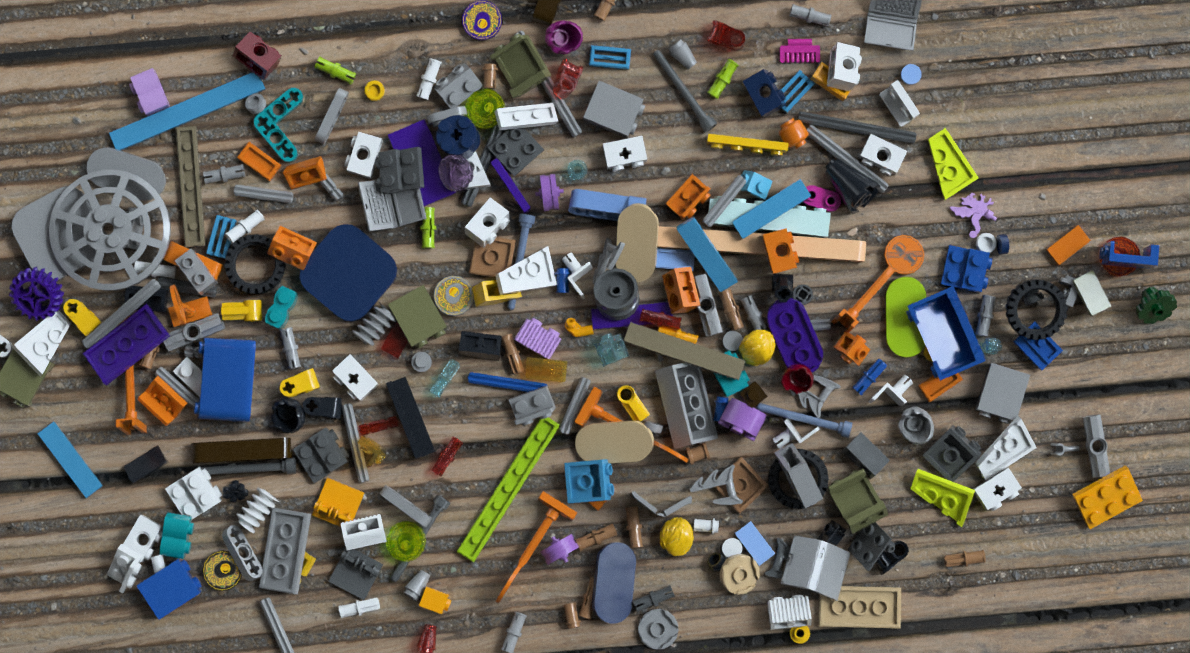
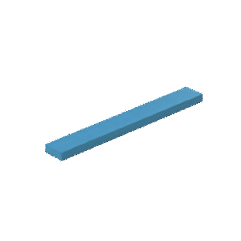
M252 72L109 134L115 149L122 151L243 100L252 94L262 92L266 88L262 79Z

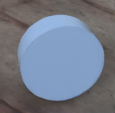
M908 64L901 71V79L905 84L914 85L921 78V70L917 65Z

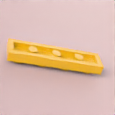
M708 134L707 144L711 145V148L723 149V146L731 147L733 151H743L744 148L751 149V153L762 154L763 151H770L771 155L783 156V153H787L789 144Z

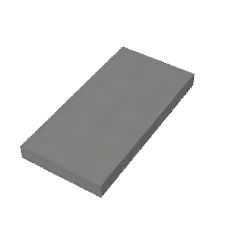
M272 508L259 588L298 594L311 514Z

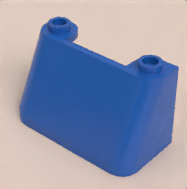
M953 286L908 305L909 310L906 311L910 322L914 321L920 331L934 366L930 368L935 378L939 377L940 380H943L986 361L974 330Z
M203 338V342H199L198 353L202 354L203 366L199 402L194 404V414H197V419L233 422L250 421L256 349L255 340Z

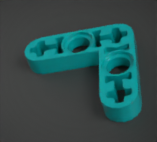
M295 87L284 92L254 118L256 129L280 158L287 163H292L297 159L298 151L277 124L303 102L304 97L301 90ZM292 92L294 94L299 93V95L297 96L299 100L297 102L292 100L290 103H288L291 106L288 109L287 105L282 100L284 98L286 101L290 100V94ZM278 104L284 106V113L281 115L273 113V108ZM260 118L264 120L268 119L266 123L270 128H272L273 125L275 126V128L271 129L267 133V135L264 134L265 132H267L265 127L258 126L260 124ZM277 132L281 134L282 139L279 143L275 144L271 142L270 137L273 133ZM285 141L288 142L287 144H285L286 148L288 150H294L292 152V158L288 156L285 158L284 155L286 153L282 148H280L279 151L277 150V148L282 146L285 143Z

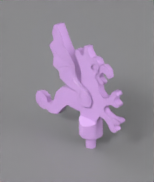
M971 193L970 196L962 197L961 199L964 201L961 205H965V207H950L955 216H960L962 219L972 216L971 221L975 231L970 232L969 236L971 238H975L979 233V220L982 216L988 220L996 221L997 219L993 216L994 213L987 209V206L993 205L994 202H991L990 198L987 203H984L985 195L982 196V194H980V201L973 198L975 194Z

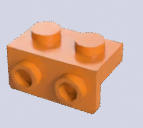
M692 174L665 205L682 220L686 217L690 219L697 211L695 207L700 202L704 204L711 196L709 194L711 188L704 185Z
M159 376L138 397V401L165 426L174 421L188 404Z

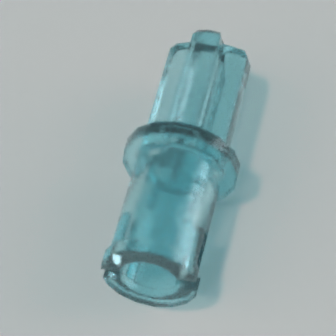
M450 359L442 373H438L439 377L429 391L440 398L447 385L452 383L451 379L459 369L460 363Z

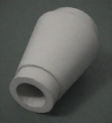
M681 39L669 48L670 55L688 70L697 63L687 43Z
M420 570L404 587L405 591L403 593L414 601L422 598L430 575Z

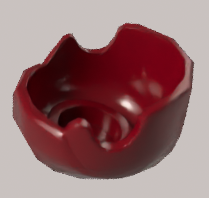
M793 364L784 371L781 384L785 391L791 390L795 394L807 392L813 386L814 375L807 366Z

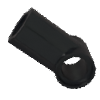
M773 274L772 291L775 292V297L779 299V302H787L792 298L793 274Z

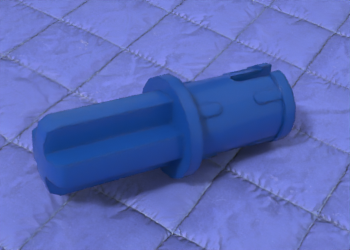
M877 359L866 372H863L864 375L852 388L862 396L887 367L886 363L881 359Z

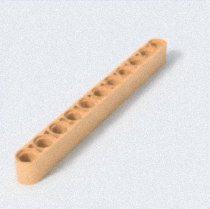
M659 226L657 248L691 250L676 227ZM703 229L719 253L767 256L762 238L763 234L752 233L742 239L738 232ZM793 236L794 243L791 244L793 252H797L798 258L865 262L866 241ZM778 245L776 247V254L781 257L786 255V247Z

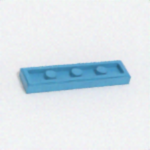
M799 179L734 220L732 224L741 238L744 239L810 198L811 194L802 180Z
M694 216L677 226V231L720 292L738 282Z
M52 422L38 433L86 498L103 487L102 483L56 422Z

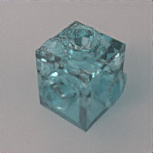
M611 333L600 337V342L594 344L603 367L629 356L621 334L614 336Z

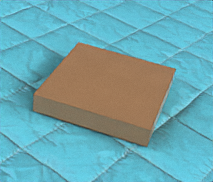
M496 237L492 244H487L484 248L475 242L469 274L496 278L497 274L512 266L516 240Z
M742 457L733 464L735 467L732 473L736 495L739 499L743 500V503L731 506L739 514L769 487ZM726 484L714 487L724 498L728 497Z

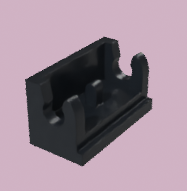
M131 286L125 288L124 303L143 287ZM160 288L136 310L147 304L152 311L167 312L169 290Z
M461 331L459 356L499 361L502 336Z

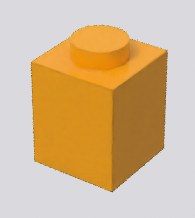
M426 586L419 606L443 614L444 610L448 611L452 600L448 599L450 594Z

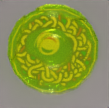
M488 88L475 91L468 98L465 105L467 118L476 127L482 129L498 125L495 111L499 108H505L503 98L496 91Z
M410 521L398 522L389 530L390 533L386 538V547L392 557L399 561L409 562L418 558L424 551L426 545L425 533L416 523Z

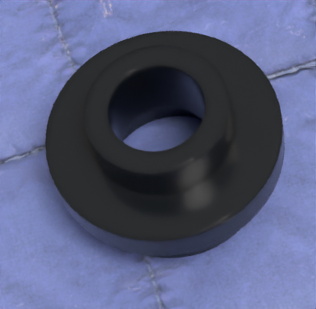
M712 553L707 561L710 570L719 572L727 557L723 553Z

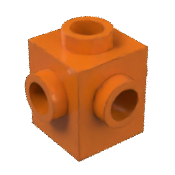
M847 331L844 332L834 346L842 354L840 356L842 360L848 364L853 362L858 366L870 352V349L865 345L867 342L859 335L853 336Z

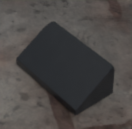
M157 445L125 465L124 469L132 484H135L169 462Z

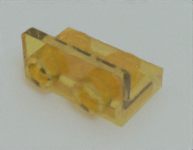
M527 357L525 377L527 379L564 383L566 381L568 362Z
M361 436L357 442L361 445L360 449L369 455L374 453L368 465H380L386 456L384 453L386 448L368 436Z

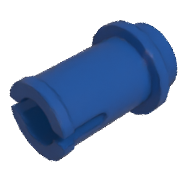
M557 268V272H555V275H557L556 293H569L568 277L571 275L569 268Z
M717 396L716 400H714L716 406L713 421L720 420L729 398Z

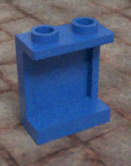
M1109 241L1100 248L1099 259H1102V265L1144 269L1158 266L1160 245H1149L1143 248V256L1114 253L1115 241Z
M177 558L174 562L137 585V588L158 620L201 593L200 588L202 585L196 576L193 578L189 573L191 568L185 559Z

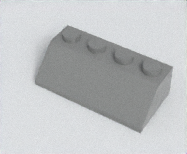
M681 363L655 370L674 449L718 439L701 368Z

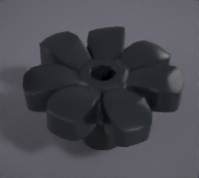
M237 480L231 481L229 487H223V498H230L232 503H236L237 498L238 500H243L248 496V489H245V485L239 484Z

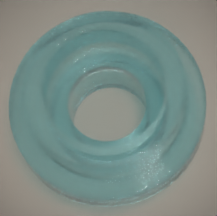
M582 160L571 161L567 168L569 176L575 180L583 179L587 174L585 162ZM577 166L581 168V172L578 174L574 172V168Z
M986 338L982 344V349L988 354H997L998 351L1002 350L1001 341L995 338Z

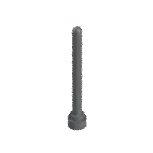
M659 50L654 51L653 55L700 119V128L704 133L710 131L717 125L715 119L705 114Z
M286 458L281 463L201 467V469L205 468L210 475L283 471L287 472V474H296L295 458Z
M436 495L433 500L434 508L429 514L432 520L427 527L422 526L419 530L423 536L422 541L440 512H443L444 509L447 510L450 505L449 501L439 495ZM413 542L411 543L410 549L406 551V555H409L414 551ZM412 557L404 558L400 561L391 575L392 582L399 580Z

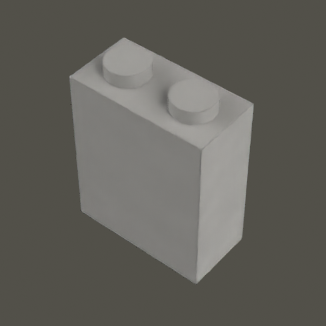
M598 81L583 120L628 139L629 134L634 135L638 124L635 123L637 115L641 117L645 109V105H643L644 99Z
M990 363L975 410L980 411V416L991 418V415L999 417V422L1010 424L1019 414L1030 375Z
M793 443L776 451L775 455L782 470L803 506L807 508L822 500L823 497L806 461Z

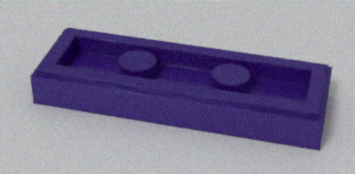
M497 158L491 161L492 167L523 213L529 212L531 209L500 161Z

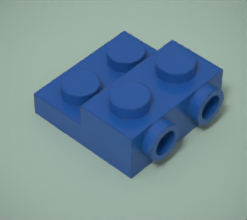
M949 245L940 285L953 286L957 289L981 293L982 289L986 290L988 278L985 277L986 269L990 270L992 265V258L989 257L990 253Z

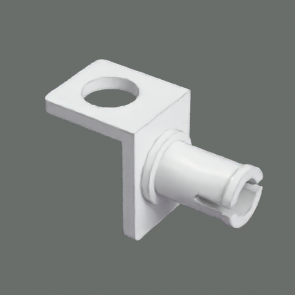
M569 253L567 256L571 262L566 256L562 259V262L572 273L568 280L580 297L585 299L584 294L575 282L592 270L593 267L590 262L581 266L573 253Z
M903 375L893 387L887 382L868 402L871 404L884 391L901 407L907 402L902 397V394L913 382L910 379L903 384L909 378L906 375Z
M787 418L784 421L787 429L774 437L773 441L777 443L783 439V441L777 444L778 448L781 449L793 439H797L799 443L803 442L820 428L817 427L804 437H801Z

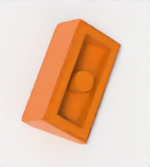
M321 156L288 165L283 171V175L291 190L327 179Z

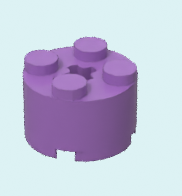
M731 398L718 424L728 429L731 427L730 431L739 436L744 433L745 438L754 442L765 421L766 415L755 408L747 406L744 402Z

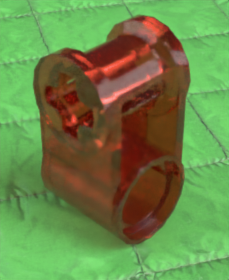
M716 20L712 21L713 27L710 35L706 37L708 42L735 51L741 50L744 47L745 34L743 31ZM733 36H740L742 42L740 44H733L731 38Z
M563 59L552 89L555 97L565 99L576 89L583 66H576L568 62V59Z

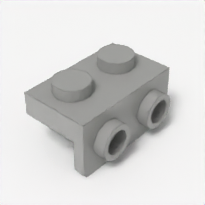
M463 63L454 67L452 73L447 77L439 79L433 88L447 106L452 109L460 105L483 85L470 67Z

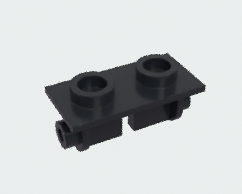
M831 520L830 523L824 526L817 540L828 543L832 542L837 546L845 536L846 530Z

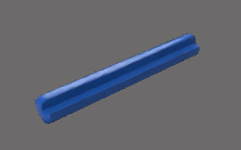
M470 372L468 376V382L472 384L524 392L547 385L546 383Z

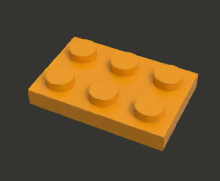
M1126 465L1072 494L1089 529L1143 501Z

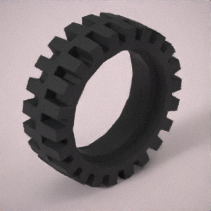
M259 234L246 235L239 238L228 249L227 256L225 257L226 274L230 282L240 291L255 295L265 294L273 290L281 282L285 274L286 264L275 257L273 274L263 283H247L239 277L236 271L238 254L244 248L250 245H260L269 250L272 239Z
M1031 279L1018 284L1010 292L1011 294L1008 296L1005 306V313L1011 327L1021 336L1033 340H1042L1053 336L1054 333L1060 330L1061 326L1063 327L1064 320L1067 318V301L1063 296L1064 294L1054 284L1045 280ZM1039 289L1047 292L1053 298L1056 307L1055 316L1050 324L1044 328H1027L1018 318L1017 306L1024 294L1031 290Z
M797 449L803 459L811 463L816 469L818 475L817 486L823 497L829 480L824 462L811 451ZM776 458L768 474V484L772 495L786 507L804 509L805 507L799 499L787 496L780 488L778 480L782 467Z

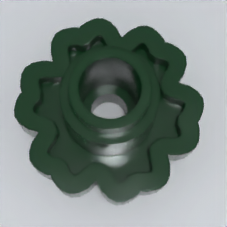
M1155 287L1146 288L1141 294V304L1136 306V314L1145 324H1154L1158 320L1164 321L1177 308V300L1167 290H1157Z

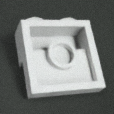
M200 466L165 488L180 513L191 516L192 519L222 501L220 498L222 496L221 491L216 485L212 486L209 481L211 479L210 474L205 468L202 470Z

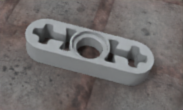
M341 88L338 89L316 134L315 141L325 145L344 107L349 92Z
M385 485L381 490V496L421 525L427 527L432 520L428 514L389 486Z
M236 525L226 528L222 533V539L241 574L247 581L256 580L262 575L263 570L242 530ZM239 548L245 551L246 558L239 555Z

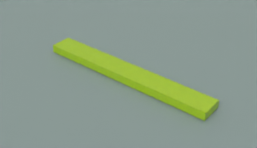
M548 417L545 419L540 418L458 548V553L475 562L560 427V424Z

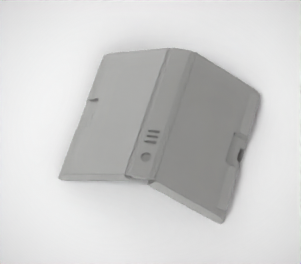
M870 0L864 43L913 51L916 24L922 0Z
M377 180L358 182V189L369 232L393 229L427 219L420 189L389 194L381 192L377 185Z
M635 491L631 492L634 499L656 514L657 509L640 497ZM686 497L664 510V514L658 513L656 515L666 517L683 506L691 504L692 497Z
M794 536L780 584L810 589L838 601L851 553L822 540Z

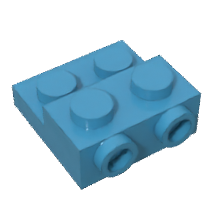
M608 459L564 463L568 504L611 500V496L614 495V486L610 483L609 475H612L613 469L611 463H608Z

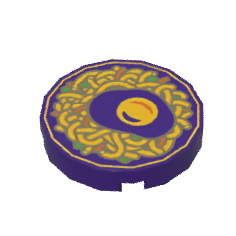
M486 0L475 1L465 9L462 16V24L465 32L471 38L484 41L495 37L500 31L502 15L493 3Z

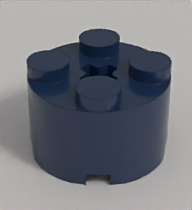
M453 115L439 123L436 138L440 148L447 156L455 160H465L470 158L478 149L480 134L469 118ZM458 135H461L459 137V140L456 141L455 138H457Z

